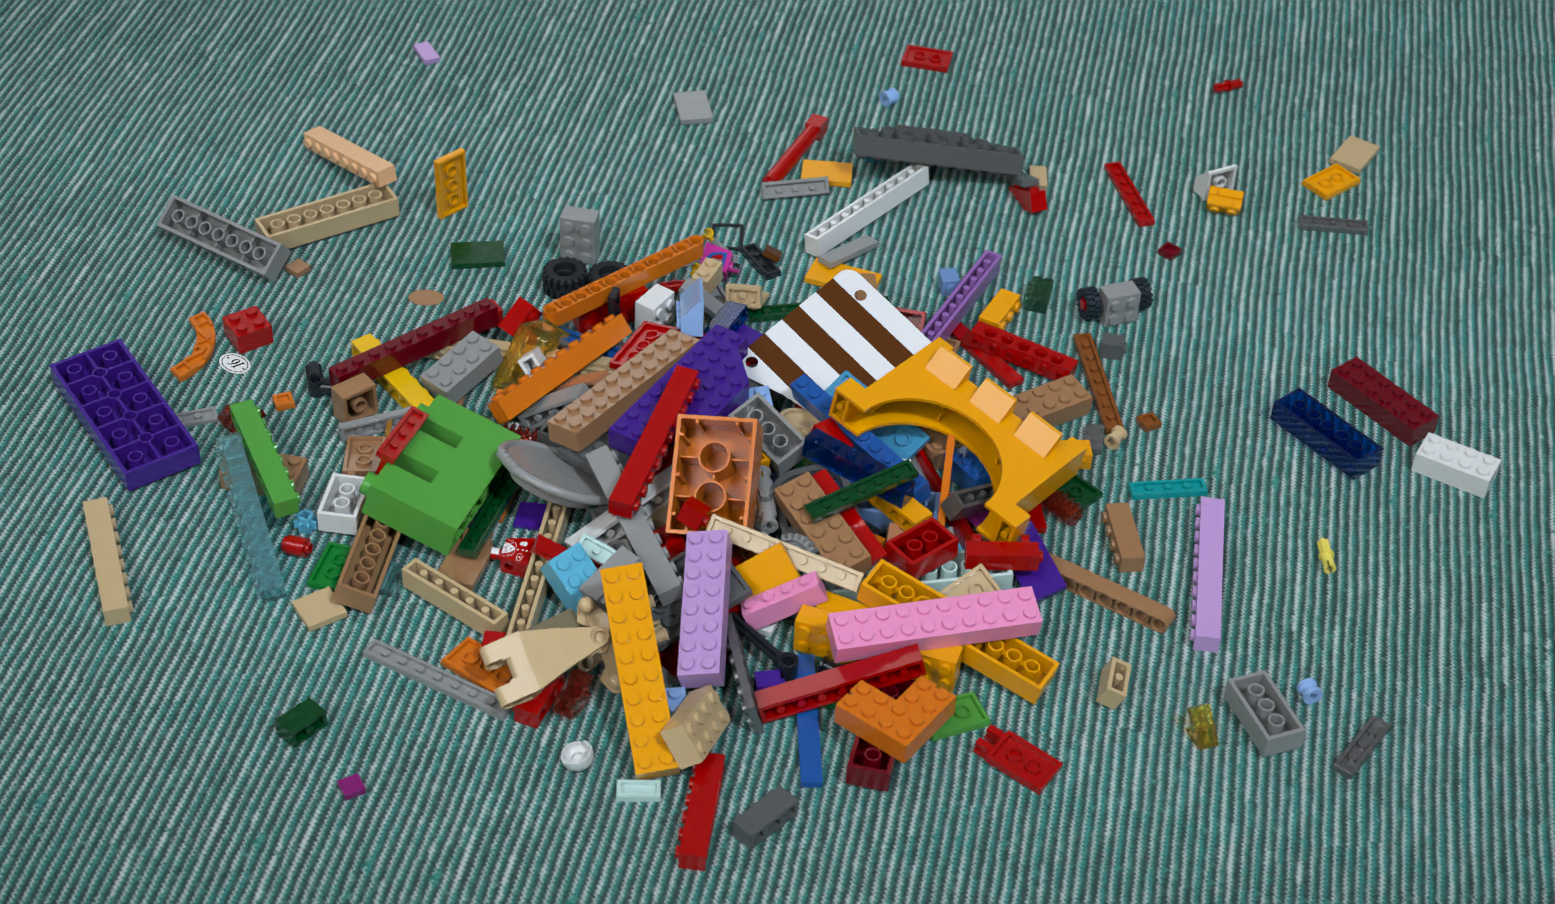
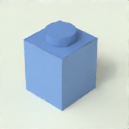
M956 268L939 269L937 283L941 296L951 295L959 285L960 278Z

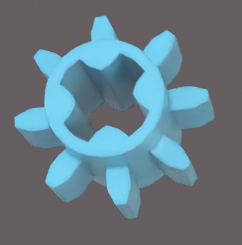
M301 510L298 514H295V520H293L294 528H298L299 533L302 534L312 533L314 530H317V515L314 516L313 511Z

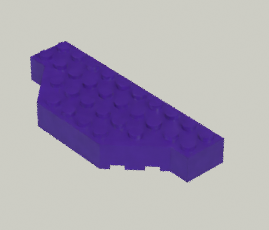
M716 324L608 428L609 446L631 456L677 365L698 370L699 379H701L699 390L694 392L695 396L692 404H688L687 414L729 417L728 415L749 399V379L742 361L748 355V337ZM675 438L673 443H669L672 447L675 445Z

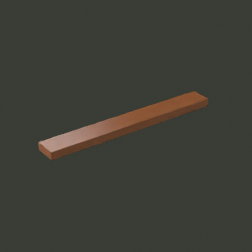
M1091 333L1073 334V341L1101 424L1105 425V434H1110L1111 429L1116 425L1124 428Z

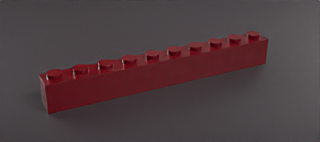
M484 298L328 368L330 385L334 386L363 372L371 380L377 379L461 341L472 331L479 333L497 325L498 307L489 298Z

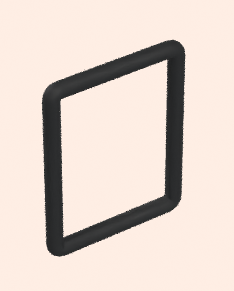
M712 224V230L714 232L713 237L715 236V226L740 227V247L743 246V224ZM727 247L729 250H740V247Z

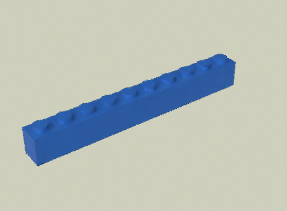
M805 373L790 384L793 398L817 420L821 422L831 417L828 414L833 398ZM834 419L854 445L852 450L861 455L879 471L904 461L871 431L856 437ZM920 474L917 478L899 485L920 504L931 496L929 482Z

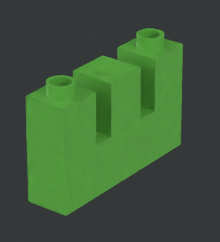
M438 394L429 407L422 403L417 407L429 414V417L393 465L387 462L378 475L371 471L368 472L360 486L359 493L367 496L362 513L448 556L506 469L496 457L498 446L507 440L520 439L521 436Z

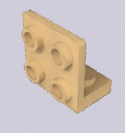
M727 283L725 285L726 306H732V308L748 307L751 310L761 309L769 298V292H762V286L735 283Z

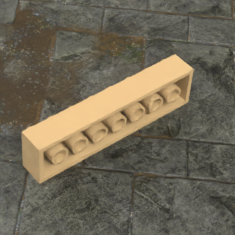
M370 184L255 218V230L257 233L281 243L287 249H292L399 216V200L388 185L378 187Z

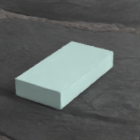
M617 779L616 801L661 802V780Z

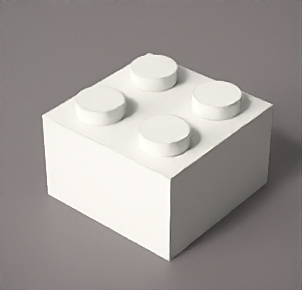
M655 284L635 302L634 329L637 330L644 321L663 325L670 324L674 319L675 292Z

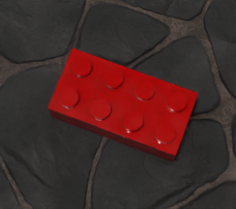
M645 285L620 296V314L623 315L627 323L635 321V302L648 291ZM608 303L572 319L580 334L588 329L593 330L591 327L599 322H605L604 318L608 316Z

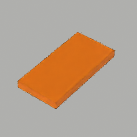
M469 636L441 659V666L495 693L494 689L510 683V680L513 679L508 664L487 671L484 663H481L479 649L482 644Z

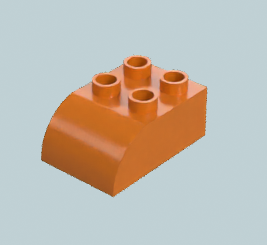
M678 414L665 533L687 535V532H696L676 519L684 502L691 496L712 508L709 514L710 517L715 514L753 529L757 508L764 429L758 419ZM709 523L705 528L702 526L698 531H706Z

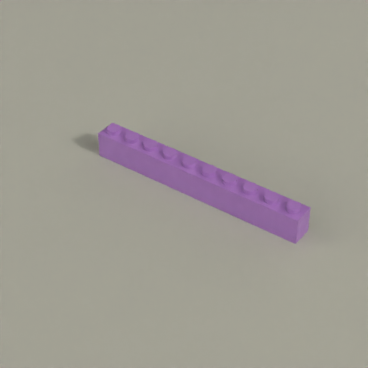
M985 250L921 333L931 342L938 337L946 341L999 273L1002 255Z

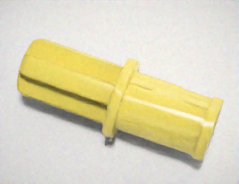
M1320 538L1317 541L1318 557L1322 561L1324 572L1330 574L1329 567H1331L1332 573L1336 571L1333 559L1334 552L1331 550L1329 540Z

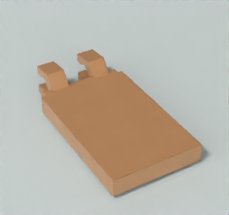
M348 436L342 474L366 477L370 471L376 473L381 459L375 456L387 436Z
M466 528L462 539L458 540L449 555L445 557L438 571L473 592L491 560L490 553L493 547L491 539L493 538V533L490 535L478 558L475 559L458 555L457 549L470 529Z

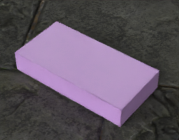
M428 41L413 45L414 51L425 65L440 62L439 55Z

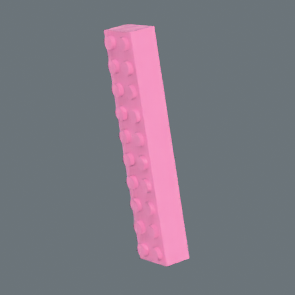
M1032 586L829 613L826 630L834 661L838 663L866 659L916 643L919 650L924 651L1038 635L1043 621Z

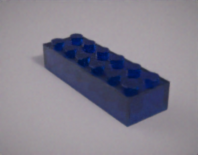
M1301 388L1274 401L1270 419L1351 479L1355 480L1380 464L1383 447Z

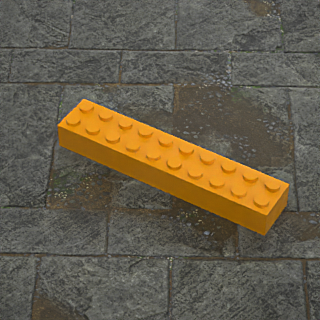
M883 559L878 562L861 583L857 595V600L871 608L947 598L945 595ZM1018 638L960 645L963 646L961 658L963 663L1034 705L1054 679L1060 665L1059 662Z
M640 562L600 569L636 780H649L680 774L679 765L660 734L670 720V713L643 564Z

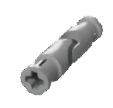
M761 465L757 498L758 513L762 520L760 528L766 533H773L778 529L779 525L775 519L777 511L773 495V482L770 479L771 470L769 467Z

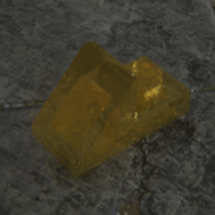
M1210 703L1187 708L1191 727L1185 729L1197 749L1203 750L1218 746L1219 742Z

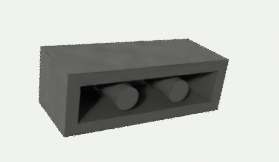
M779 785L773 791L767 792L760 801L754 802L744 813L734 818L732 822V836L748 849H754L798 815L799 800Z

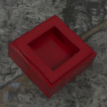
M1167 242L1158 249L1157 254L1173 261L1181 254L1182 248Z

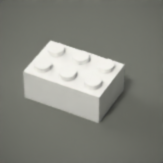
M338 473L332 474L317 511L319 531L357 534L364 517L362 509L367 497L359 493L360 486L365 477Z

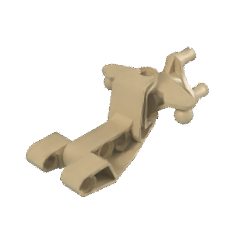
M650 594L648 596L650 608H655L656 604ZM582 597L577 604V623L585 627L517 631L479 649L487 671L508 664L513 677L510 683L494 689L502 710L535 699L547 685L576 664L585 673L603 661L605 668L599 680L610 692L614 694L621 693L608 615L590 597ZM659 619L653 622L656 641L659 644L668 641L669 636L665 627L662 628Z

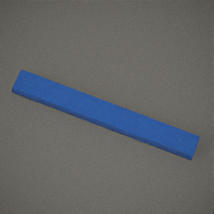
M796 654L799 657L798 676L796 679L815 674L814 654ZM818 708L796 714L801 788L823 787Z

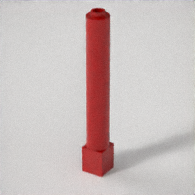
M813 113L806 121L804 130L764 176L762 182L783 181L816 140L820 141L828 131V117Z

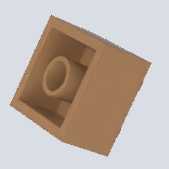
M364 372L331 387L334 416L341 423L379 413L376 384Z

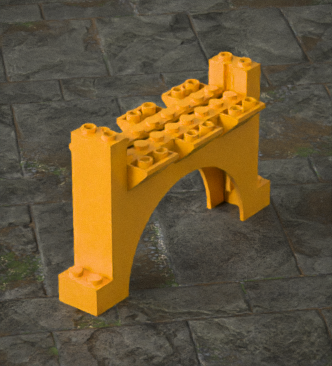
M940 337L867 388H864L853 378H849L835 388L828 415L856 437L872 429L889 425H914L929 428L945 435H955V440L967 447L980 460L992 482L993 496L984 505L990 512L985 520L976 528L989 541L1021 542V534L1025 533L1031 517L1028 512L1078 473L1087 447L1073 436L1059 446L1063 433L1033 411L1027 416L1025 421L1013 414L1017 399L991 379L986 378L980 387L972 383L969 377L973 366L953 352L954 347Z

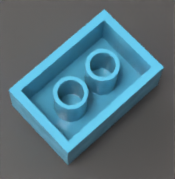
M580 542L554 557L540 568V571L567 610L572 608L577 614L578 601L583 597L579 587L598 570Z

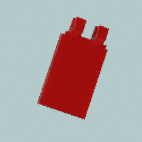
M992 724L986 729L987 734L984 739L981 737L977 739L973 752L981 758L983 757L985 762L1038 795L1047 787L1062 769L1063 765L1062 762L1012 731L1008 730L1004 733Z

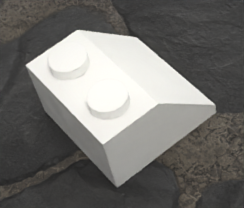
M1235 164L1196 176L1193 190L1204 201L1208 199L1210 186L1233 190L1238 166Z

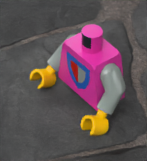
M706 228L704 230L705 233L701 237L704 238V241L709 240V243L706 242L700 264L695 263L691 266L693 270L690 274L692 276L707 257L723 262L721 281H726L729 272L739 274L741 264L732 262L733 253L715 236L713 237L714 232L711 228Z

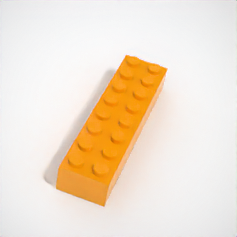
M802 604L795 619L793 650L814 654L822 658L828 656L830 660H834L826 623L828 614L835 612ZM963 646L920 651L927 673L923 677L937 684L938 689L942 687L953 693L960 674ZM859 660L845 661L840 663L849 664L851 662H856Z

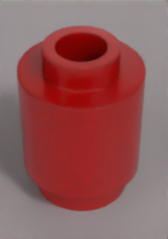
M284 536L281 542V550L287 555L306 558L312 553L313 543H311L310 538Z

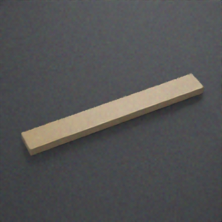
M715 514L712 515L706 531L728 529L732 544L757 554L782 542L797 570L807 574L816 571L820 579L855 593L858 592L865 575L862 572Z

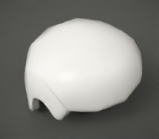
M586 740L568 743L562 749L561 760L570 771L579 772L585 770L593 762L594 751L592 745L590 746Z

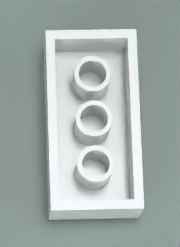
M1428 433L1416 452L1411 471L1485 498L1497 476L1501 459L1436 434Z

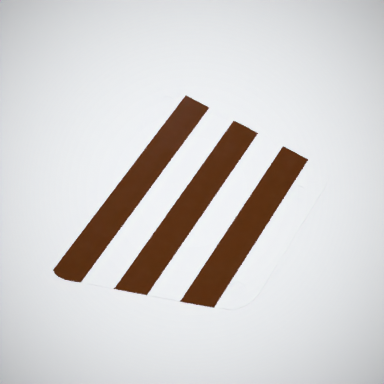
M844 270L749 345L748 355L742 361L748 378L768 386L770 389L784 395L804 408L793 398L790 384L804 373L824 391L845 370L868 387L926 347L931 341L860 274L853 270ZM858 290L865 291L867 294L866 299L862 301L857 300L854 297L855 292ZM755 357L758 360V365L750 368L746 365V359Z

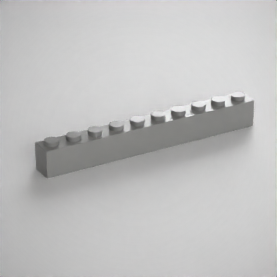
M606 444L585 454L609 502V497L624 469L621 463L617 465L616 462L619 460L615 451H610ZM642 504L639 511L634 513L632 519L618 515L616 517L636 556L640 558L646 575L664 607L683 597L682 588L684 581L681 576H676L677 568L673 561H668L670 555L666 547L661 548L662 540L658 532L653 533L655 527L650 518L646 520L645 516L648 514Z

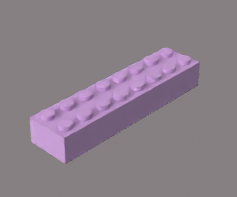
M728 529L687 532L677 669L680 684L685 688L704 687L709 684L712 687L724 686L732 540Z

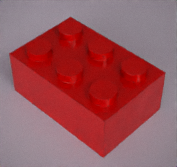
M930 517L886 541L885 551L888 553V558L885 560L918 579L956 558L959 539L934 517Z

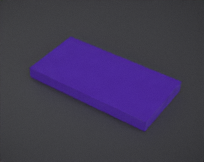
M1030 521L1024 534L1029 535L1030 542H1039V550H1043V562L1039 563L1038 571H1012L1021 587L1032 586L1038 603L1067 589V585L1033 522Z

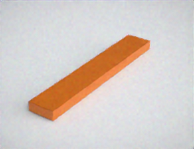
M948 434L937 519L944 527L946 515L940 505L949 494L955 435Z

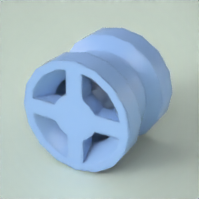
M889 88L887 91L881 92L879 98L883 106L889 107L892 103H898L900 96L895 88Z
M1313 678L1304 679L1297 685V692L1302 695V699L1306 704H1314L1323 696V691L1317 687V682Z

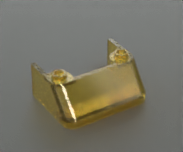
M547 319L526 322L520 325L496 373L492 387L496 390H505L510 384H517V379L525 375L517 362L523 354L539 346L545 356L546 353L557 349L560 338L569 337L570 334Z

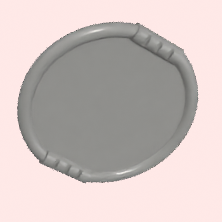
M522 439L507 440L498 446L496 457L510 472L512 479L528 492L552 503L572 508H587L591 505L609 504L597 479L560 457L557 447Z

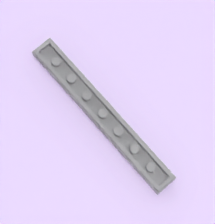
M374 639L362 651L363 657L501 721H504L512 712V708L501 709L495 693L382 641Z

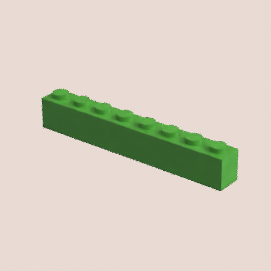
M252 399L230 404L231 420L275 518L298 513V504L301 503L299 492H295L293 479L289 480L288 469L283 467L284 462L281 454H277V445L275 442H272L270 430H266V421L264 418H261L259 406H255Z

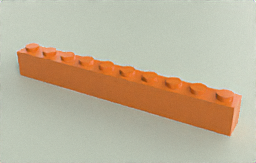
M610 314L605 317L604 323L599 322L591 327L593 329L591 332L588 330L581 334L580 340L575 339L567 344V349L562 348L555 353L556 356L554 358L551 356L544 360L543 366L538 365L530 370V375L525 374L517 379V384L512 383L505 388L506 392L494 395L492 397L493 401L487 404L498 424L514 418L631 334L632 331L623 315L618 314L614 316Z

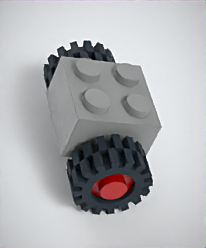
M1145 277L1100 286L1098 292L1095 286L1080 288L1076 293V306H1078L1077 310L1080 312V317L1083 320L1098 318L1103 327L1137 321L1138 310L1150 308L1152 306L1151 302H1153L1151 298L1153 296V293H1151L1152 287H1150V282Z

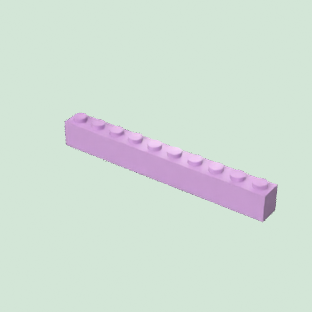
M1202 496L1200 504H1196L1195 515L1198 517L1195 518L1194 529H1198V531L1195 530L1194 542H1197V544L1194 545L1193 556H1197V558L1193 560V570H1196V572H1193L1192 583L1195 586L1192 587L1191 597L1195 598V600H1192L1191 612H1194V614H1191L1190 626H1193L1194 629L1190 630L1189 641H1193V650L1217 653L1221 639L1225 500Z

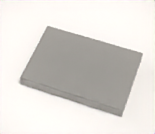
M705 90L673 93L681 125L713 122V115Z

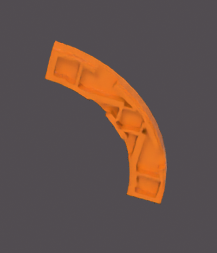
M204 311L188 318L189 324L194 328L197 335L192 354L170 368L171 374L180 382L187 380L200 371L210 360L215 350V328L212 320Z

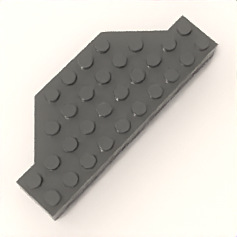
M895 125L894 129L891 126L881 127V131H878L876 128L854 127L851 145L854 154L859 158H867L868 156L880 161L890 159V161L896 163L907 161L908 164L912 165L923 163L924 166L928 167L940 165L944 169L956 167L960 171L972 169L973 172L977 173L988 171L993 175L1004 173L1009 177L1021 175L1024 155L1018 147L1004 146L997 143L992 146V143H989L988 140L976 137L974 140L969 134L907 125Z

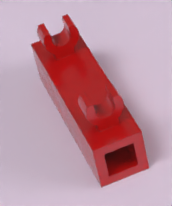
M972 534L973 541H965L964 562L965 569L972 570L982 563L986 570L1038 571L1039 563L1043 562V550H1039V542H1030L1029 535L1021 534V542L981 541V534Z

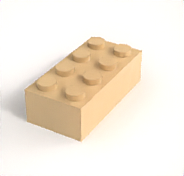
M709 684L688 693L660 734L680 769H684L704 761L731 719L728 711L724 709L720 702L718 693Z

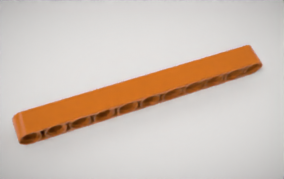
M699 235L690 236L544 305L543 325L547 328L558 327L608 303V297L613 286L619 287L620 296H623L702 258L704 255V238Z

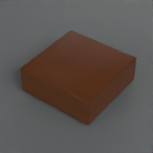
M766 244L762 255L770 260L779 262L782 251Z

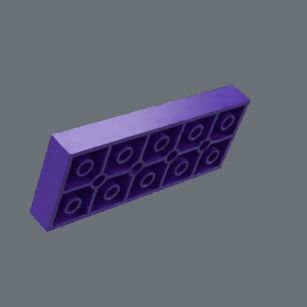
M121 339L49 365L54 384L128 492L201 463L198 444Z

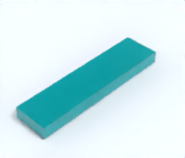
M1203 478L1128 482V490L1132 500L1207 496L1208 493Z

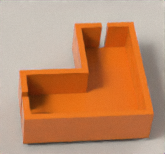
M920 676L897 700L860 680L850 690V693H847L835 705L834 722L905 764L955 713L957 696L942 687L937 689V684L923 676Z

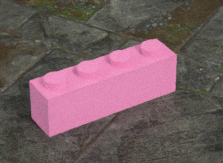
M813 571L740 602L745 621L755 630H758L798 613L802 604L815 606L827 601L828 598L825 585L816 571Z

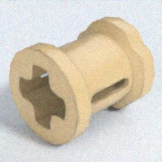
M1116 425L1111 429V433L1105 436L1104 444L1109 449H1117L1120 446V442L1127 438V431L1122 426Z

